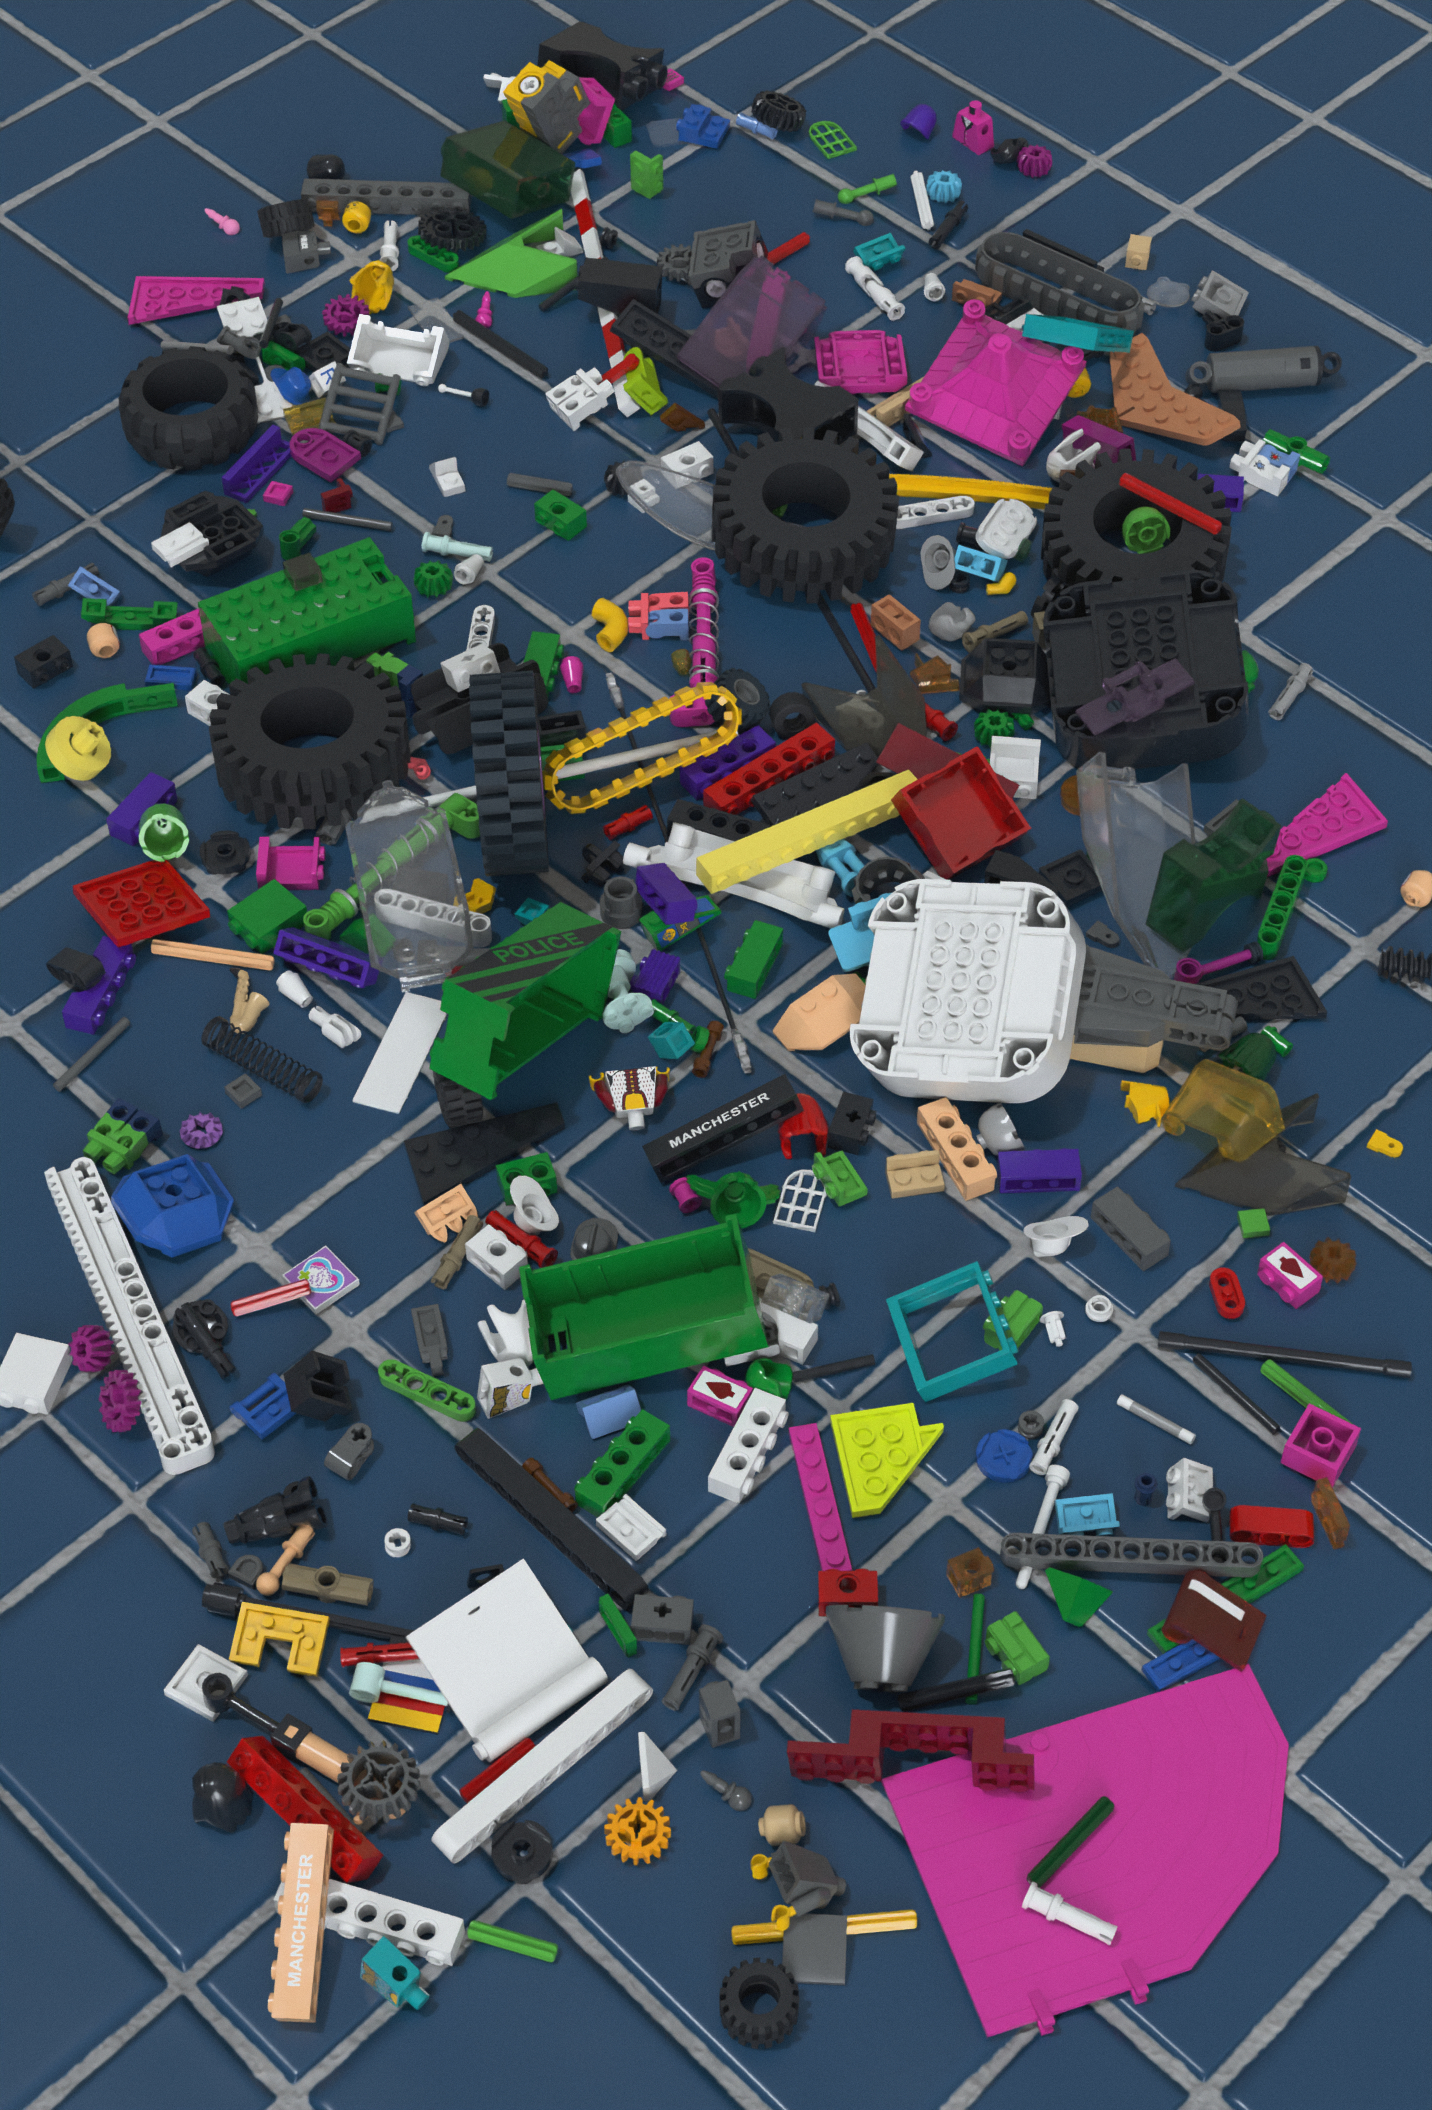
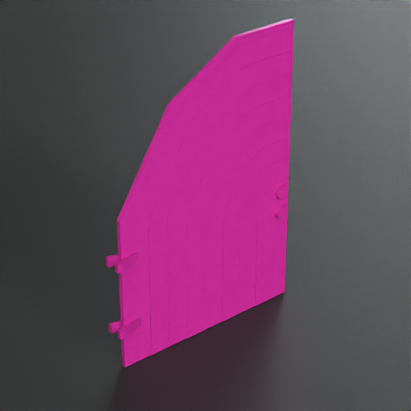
M1249 1664L1007 1739V1753L1034 1754L1035 1790L1019 1793L1013 1792L1009 1788H997L993 1791H986L979 1787H973L972 1752L956 1755L881 1779L987 2038L1036 2022L1041 2036L1053 2033L1052 2025H1055L1054 2015L1126 1991H1130L1135 2005L1147 2001L1145 1995L1149 1993L1147 1984L1192 1970L1277 1857L1289 1744ZM1102 1796L1108 1797L1114 1803V1810L1040 1889L1053 1895L1058 1893L1064 1898L1063 1901L1118 1926L1110 1945L1057 1919L1049 1921L1046 1919V1915L1029 1907L1027 1909L1022 1908L1023 1901L1031 1886L1026 1880L1027 1874Z

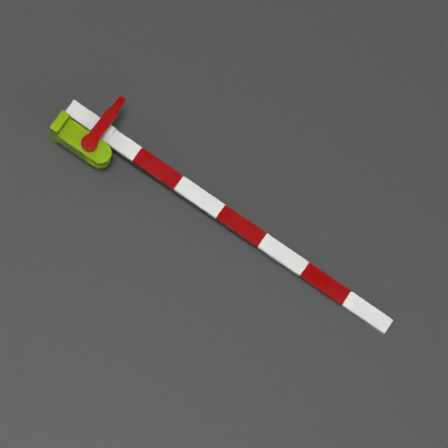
M578 169L568 177L585 256L587 258L602 259V249L584 172ZM597 307L611 369L601 376L603 380L597 385L605 380H608L611 384L613 383L618 409L626 417L639 410L640 406L650 415L654 414L668 404V399L660 391L653 361L650 358H644L641 349L638 347H633L626 353L623 339L610 332L612 324L617 319V314Z

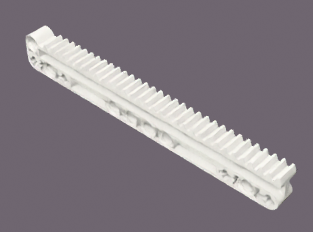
M81 1157L74 1160L71 1167L66 1170L56 1172L55 1167L49 1168L44 1172L52 1198H54L62 1222H64L72 1246H74L82 1270H84L85 1277L88 1280L89 1287H91L102 1318L105 1320L106 1327L110 1332V1337L114 1341L113 1344L116 1347L117 1354H119L124 1370H128V1373H133V1379L138 1380L137 1387L138 1390H141V1393L138 1395V1400L141 1401V1411L144 1414L146 1423H148L156 1447L159 1449L163 1469L168 1474L177 1475L207 1464L215 1455L211 1433L94 1162L90 1158ZM180 1403H184L186 1407L182 1408ZM200 1440L201 1446H198L196 1442Z

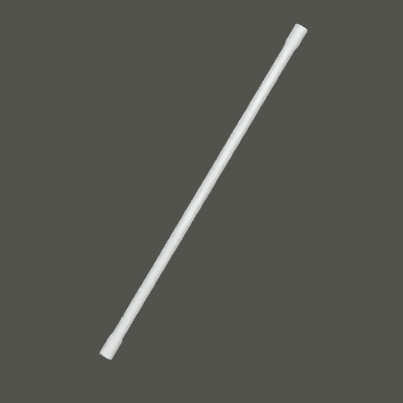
M717 730L568 764L561 770H558L555 776H558V779L676 753L680 748H687L700 742L699 739L711 737ZM476 786L382 806L378 809L373 807L364 809L365 816L357 819L360 826L378 822L385 818L438 807L454 793H459L467 799L477 798Z

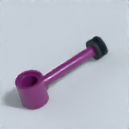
M1254 941L1244 945V951L1201 965L1193 958H1183L1177 962L1173 980L1197 984L1203 975L1246 960L1253 964L1263 959L1262 948L1258 942Z

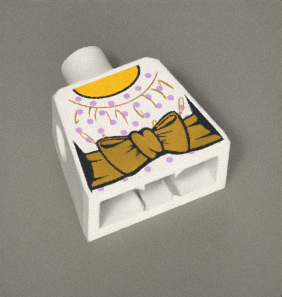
M520 1358L481 1366L477 1399L489 1419L527 1404L530 1401L532 1387L543 1384L537 1368L528 1370L524 1360Z

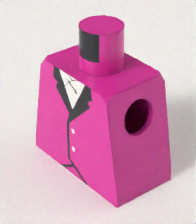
M971 101L968 107L957 113L952 137L977 155H981L994 147L993 120L991 116L982 111V103L980 101Z

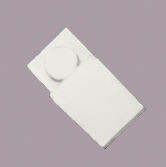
M557 227L554 228V241L536 246V249L566 257L584 253L583 248L573 236Z
M456 457L429 465V469L444 497L465 492V484L457 471Z

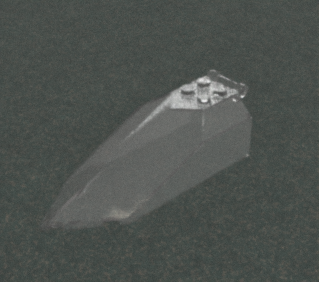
M1099 752L1076 770L1082 840L1113 918L1143 963L1149 967L1164 971L1172 979L1177 962L1187 957L1194 945L1192 941L1196 934H1199L1204 927L1188 764L1182 763L1155 782L1138 784L1136 783L1135 769L1133 767H1124L1123 769L1107 767L1105 753ZM1108 777L1122 778L1123 781L1109 780Z
M386 780L382 782L383 788L374 791L357 811V819L355 821L349 820L345 828L371 967L399 979L401 992H408L410 988L443 983L448 976L452 975L451 970L474 951L468 903L445 810L441 807L431 808L428 806V800L404 787H395L391 780Z

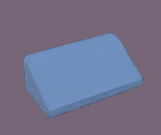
M81 566L68 584V587L86 598L107 599V606H112L122 594L119 590Z

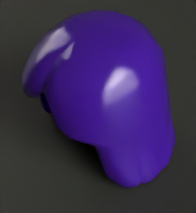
M919 104L900 122V126L903 129H908L912 126L925 139H929L936 125V112L927 104Z

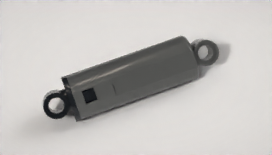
M1319 346L1210 353L1206 362L1198 361L1190 366L1186 371L1185 378L1189 385L1196 384L1202 386L1207 384L1211 393H1217L1218 390L1248 391L1320 385L1322 377H1331L1338 372L1342 366V360L1335 352H1327L1322 355ZM1325 360L1332 362V370L1325 367ZM1194 369L1201 370L1203 373L1202 379L1194 376Z

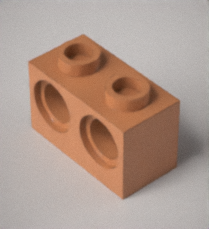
M890 594L872 604L871 626L901 651L919 641L921 620Z

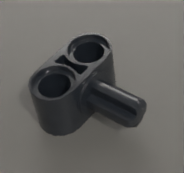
M1206 311L1202 316V320L1207 324L1204 343L1207 350L1217 352L1241 342L1244 328L1242 317L1231 315L1219 319L1211 311Z

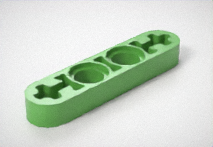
M390 1359L380 1364L378 1368L379 1381L386 1388L457 1421H469L475 1416V1400L470 1394L397 1360ZM393 1371H396V1375L391 1374L389 1377L386 1376V1372L392 1373ZM413 1380L423 1383L419 1389L415 1390L408 1388L407 1385ZM437 1391H442L447 1395L441 1401H436L431 1396ZM465 1404L468 1405V1409L463 1408L462 1410H458V1406L463 1407Z

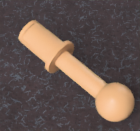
M299 1525L289 1541L283 1542L282 1548L284 1552L270 1572L261 1574L256 1581L259 1593L271 1596L278 1591L280 1585L279 1578L283 1574L285 1567L291 1563L293 1558L300 1559L303 1556L304 1548L314 1537L315 1532H313L314 1530L311 1526Z

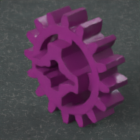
M349 294L346 295V298L338 295V300L331 298V304H325V310L322 311L324 325L328 327V331L334 330L335 335L342 332L343 337H346L347 333L354 336L359 314L370 316L369 306L365 305V300L359 301L358 296L352 299Z
M128 1370L110 1371L109 1377H104L105 1386L100 1387L99 1401L102 1402V1407L99 1409V1412H102L103 1415L102 1422H107L106 1428L112 1429V1432L130 1431L131 1425H136L135 1416L140 1415L141 1401L138 1400V1395L141 1393V1390H138L137 1387L138 1380L133 1379L134 1374L128 1373Z

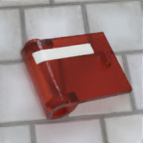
M1191 1570L1185 1574L1162 1627V1633L1167 1639L1178 1644H1186L1193 1639L1242 1672L1246 1667L1267 1615L1209 1577L1206 1572Z

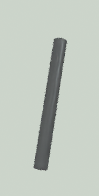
M308 508L303 509V517L386 531H391L393 523L388 521Z
M122 1017L53 1084V1087L61 1092L130 1025V1021L126 1017Z

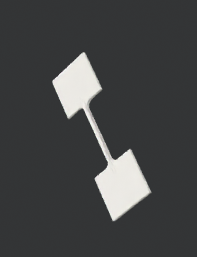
M259 297L217 306L223 327H230V330L240 337H253L264 332L267 318ZM258 356L256 361L264 382L261 385L255 386L258 406L257 424L300 414L299 407L283 398L276 384L267 379Z

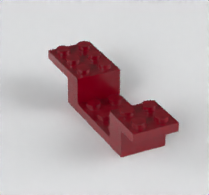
M852 1710L849 1744L789 1740L787 1744L791 1776H796L800 1780L826 1778L832 1782H842L844 1779L857 1780L863 1784L881 1781L884 1748L889 1747L894 1751L920 1749L926 1753L945 1750L958 1755L972 1752L973 1787H979L986 1791H993L997 1788H1009L1011 1791L1019 1793L1035 1790L1034 1754L1006 1752L1005 1718Z

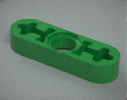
M419 235L408 239V252L418 259L446 273H450L459 267V257L452 251L448 252L446 248L438 250V246L431 247V243L425 244ZM430 253H438L437 255H428Z

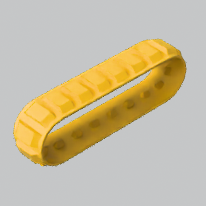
M697 682L696 687L690 688L686 686L675 691V696L669 699L663 697L652 702L653 706L648 709L641 707L631 712V717L623 719L620 717L609 722V727L603 730L597 728L586 733L587 737L582 740L575 738L565 743V748L558 752L554 750L544 760L547 763L542 771L543 788L548 790L545 797L559 810L566 807L570 814L585 813L588 808L593 807L597 809L608 804V799L615 797L618 799L629 794L630 789L636 786L642 788L652 783V779L657 776L663 778L673 773L674 768L678 766L684 768L696 762V758L701 755L707 757L718 752V747L724 744L728 746L737 736L738 725L742 724V709L735 705L737 698L723 686L717 688V685L712 682ZM712 694L719 695L716 701L721 706L725 704V722L711 737L699 739L700 742L687 748H680L677 753L666 758L661 757L656 760V763L643 769L638 768L634 770V773L622 779L617 778L611 784L599 790L596 788L582 798L571 796V800H565L566 794L562 790L555 791L554 785L558 784V776L555 775L558 770L565 766L564 763L573 757L577 759L582 756V753L595 747L600 748L609 740L618 736L619 738L626 736V732L639 726L645 727L649 725L648 722L662 715L666 717L671 714V711L685 705L687 707L698 698L711 699Z

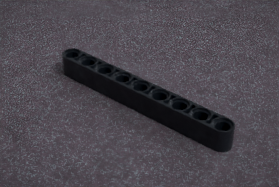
M475 1428L454 1445L456 1453L464 1463L604 1593L609 1594L618 1606L628 1610L634 1604L635 1594L643 1595L649 1592L645 1580L484 1431L480 1428Z

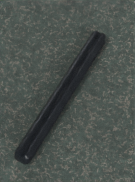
M461 310L453 313L454 322L540 379L548 376V368Z

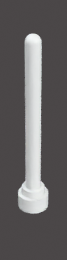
M1050 1465L1045 1476L1048 1488L1033 1530L1035 1534L1045 1533L1058 1491L1062 1490L1068 1483L1070 1472L1062 1466ZM1024 1566L1020 1568L1016 1580L1018 1589H1025L1027 1587L1033 1570L1032 1567Z

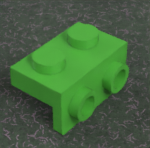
M638 151L631 153V189L650 199L663 190V156L658 154L650 159Z
M842 1150L823 1158L820 1152L814 1153L813 1174L817 1179L822 1180L826 1194L830 1199L833 1198L839 1207L867 1195V1187Z

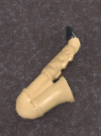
M230 968V972L236 978H239L230 1023H233L235 1027H240L241 1031L248 1032L257 1022L260 1012L269 1006V1001L257 992H252L250 997H248V987L250 986L248 972L239 968Z

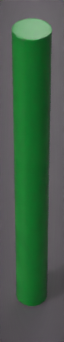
M975 1594L973 1596L967 1678L979 1675L985 1605V1596L983 1594ZM978 1694L967 1696L965 1702L970 1705L977 1704Z

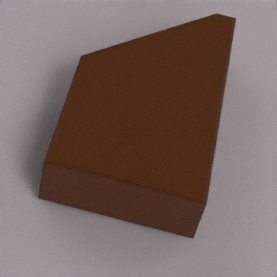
M674 403L660 415L661 422L676 432L686 431V428L698 427L703 429L705 427L703 420L677 403Z

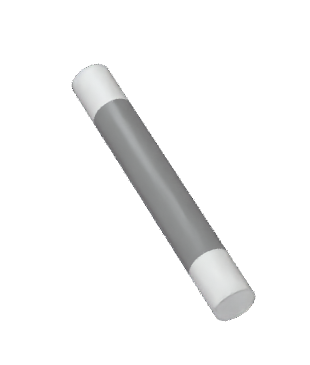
M1123 1394L1120 1395L1117 1405L1190 1445L1195 1440L1196 1434Z

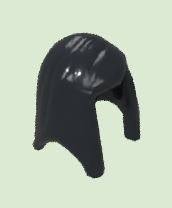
M213 1762L206 1764L194 1774L192 1785L195 1794L192 1802V1814L195 1823L206 1821L225 1831L235 1832L237 1825L244 1824L246 1817L250 1816L252 1812L250 1803L253 1797L249 1791L250 1786L244 1781L240 1773L225 1763Z

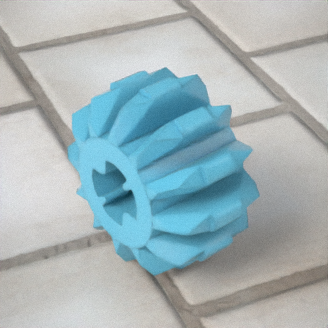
M943 170L941 172L934 171L933 175H929L926 185L927 195L930 196V200H937V203L944 202L945 204L947 201L954 202L955 199L959 198L962 189L961 179L958 178V174H952L951 170L948 172Z

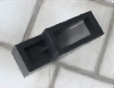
M1218 390V408L1234 415L1240 421L1241 428L1223 437L1222 441H1244L1247 427L1244 403L1240 390Z

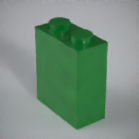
M273 879L227 910L228 926L235 935L239 934L251 949L255 948L259 953L264 954L276 945L279 930L292 927L300 929L304 926L303 918L307 913V906L278 881Z

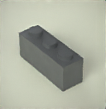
M1117 1186L1093 1201L1091 1219L1142 1271L1168 1256L1171 1242L1168 1234L1156 1226L1149 1214L1142 1211L1129 1194L1124 1193Z

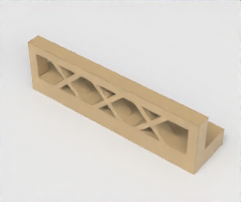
M924 377L866 412L872 416L876 415L875 418L888 427L903 419L905 413L911 414L905 411L910 389L914 384L921 383Z

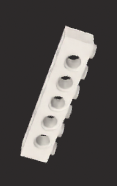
M329 1879L325 1928L335 1930L345 1938L353 1939L358 1937L365 1939L372 1946L385 1936L405 1956L412 1957L413 1955L424 1957L428 1962L439 1966L443 1965V1963L453 1965L465 1934L464 1920L462 1918ZM282 1881L274 1898L277 1913L279 1897L284 1895L285 1883H282ZM336 1907H346V1910L342 1913L332 1912ZM367 1915L376 1917L371 1922L361 1921ZM396 1924H403L405 1926L400 1931L391 1930L392 1926ZM425 1933L434 1934V1937L429 1940L420 1939Z

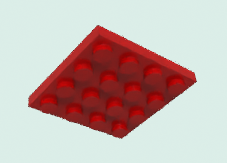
M152 860L73 885L75 897L117 947L151 938L210 917V909L167 860L164 862Z

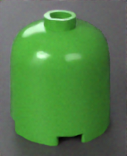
M166 803L155 804L149 807L142 814L139 822V844L144 854L160 862L180 857L189 843L188 828L181 811Z

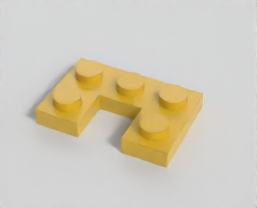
M242 1602L229 1661L259 1667L266 1638L292 1642L287 1671L317 1677L330 1618L329 1616Z

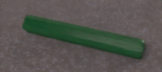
M1106 1796L1100 1797L1027 1874V1882L1030 1885L1032 1882H1035L1037 1887L1040 1888L1112 1813L1114 1803Z

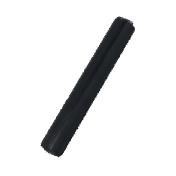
M1007 1668L901 1693L898 1695V1702L901 1711H908L1014 1686L1015 1678L1012 1669Z

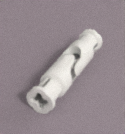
M860 257L850 258L845 264L847 273L852 274L857 284L867 295L873 298L876 305L888 313L887 316L890 320L900 319L905 313V306L896 301L895 295L889 289L882 287L884 286L882 281L869 267L862 264L863 261Z

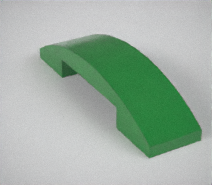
M83 598L81 618L94 624L107 623L115 629L148 630L177 618L178 602L154 601L153 608L107 606V599Z

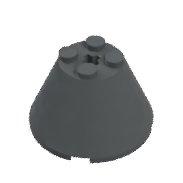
M848 1605L826 1606V1616L850 1681L854 1683V1689L858 1690L878 1689V1686H883V1692H907L908 1687H911L945 1623V1615L938 1614V1617L931 1618L932 1612L868 1605H862V1608H851Z

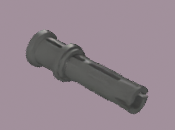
M701 1625L698 1629L699 1635L694 1644L688 1646L687 1659L662 1699V1703L667 1708L674 1711L679 1710L682 1701L693 1685L701 1668L711 1662V1654L716 1645L722 1643L723 1635L712 1626Z

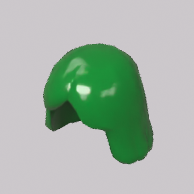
M769 1358L755 1359L746 1373L747 1386L752 1387L753 1390L757 1388L787 1400L792 1387V1368L788 1364L773 1362Z

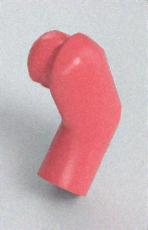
M411 757L410 763H407L408 768L413 769L419 779H426L430 776L431 769L425 759Z

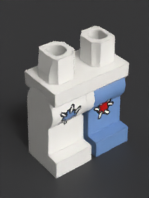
M1260 439L1255 445L1245 441L1240 448L1239 455L1234 454L1231 458L1229 468L1239 472L1238 476L1244 477V481L1246 480L1248 483L1278 496L1297 472L1300 454L1293 451L1290 455L1278 451L1272 445H1265V441Z

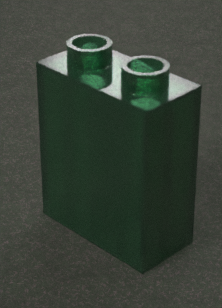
M505 120L448 136L442 145L441 156L443 161L440 176L511 219L569 201L576 162Z

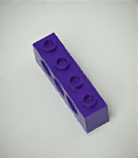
M758 725L735 737L728 746L724 744L718 747V752L707 757L701 755L696 758V762L684 768L680 766V784L697 801L703 798L704 789L775 748L776 742Z

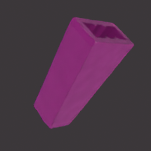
M1080 415L1062 424L1064 439L1079 429L1084 431V435L1073 442L1072 447L1074 449L1085 451L1098 442L1101 445V449L1097 454L1107 452L1112 463L1118 461L1120 449H1130L1132 461H1136L1134 438Z

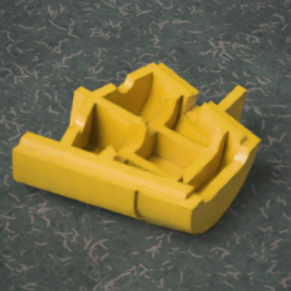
M1121 1080V1091L1129 1092L1126 1095L1124 1106L1132 1112L1136 1123L1140 1124L1150 1121V1118L1153 1117V1119H1156L1157 1127H1160L1161 1118L1169 1115L1170 1111L1167 1088Z

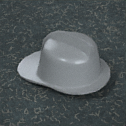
M940 535L928 538L921 549L925 582L930 588L935 590L948 586L955 574L954 558L956 551L950 542Z

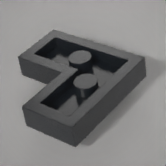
M1020 296L1004 307L996 302L985 307V315L1003 324H1008L1033 309L1028 299Z

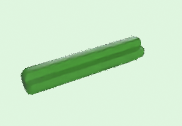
M472 1920L468 1927L467 1934L469 1939L527 1956L554 1962L558 1953V1945L494 1925Z

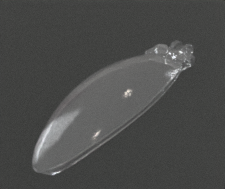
M627 461L617 467L616 474L620 484L646 513L676 535L696 545L715 551V542H712L711 539L714 484L641 461Z

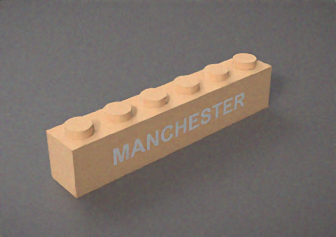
M291 1823L290 1832L285 1834L284 1848L285 1851H288L287 1863H283L281 1869V1881L285 1883L284 1895H280L278 1900V1914L282 1915L281 1927L276 1928L275 1947H278L277 1960H273L271 1977L272 1980H275L274 1993H270L268 1999V2011L272 2012V2018L277 2021L316 2023L334 1829L329 1825Z

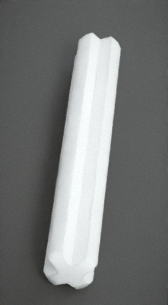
M914 171V174L911 175V182L922 228L929 231L934 226L925 182L923 174Z

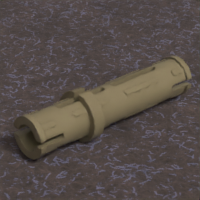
M469 1215L451 1248L440 1259L441 1264L431 1279V1282L435 1283L436 1287L446 1289L453 1274L461 1268V1261L466 1254L465 1243L473 1238L483 1226V1221H480V1218L477 1216Z

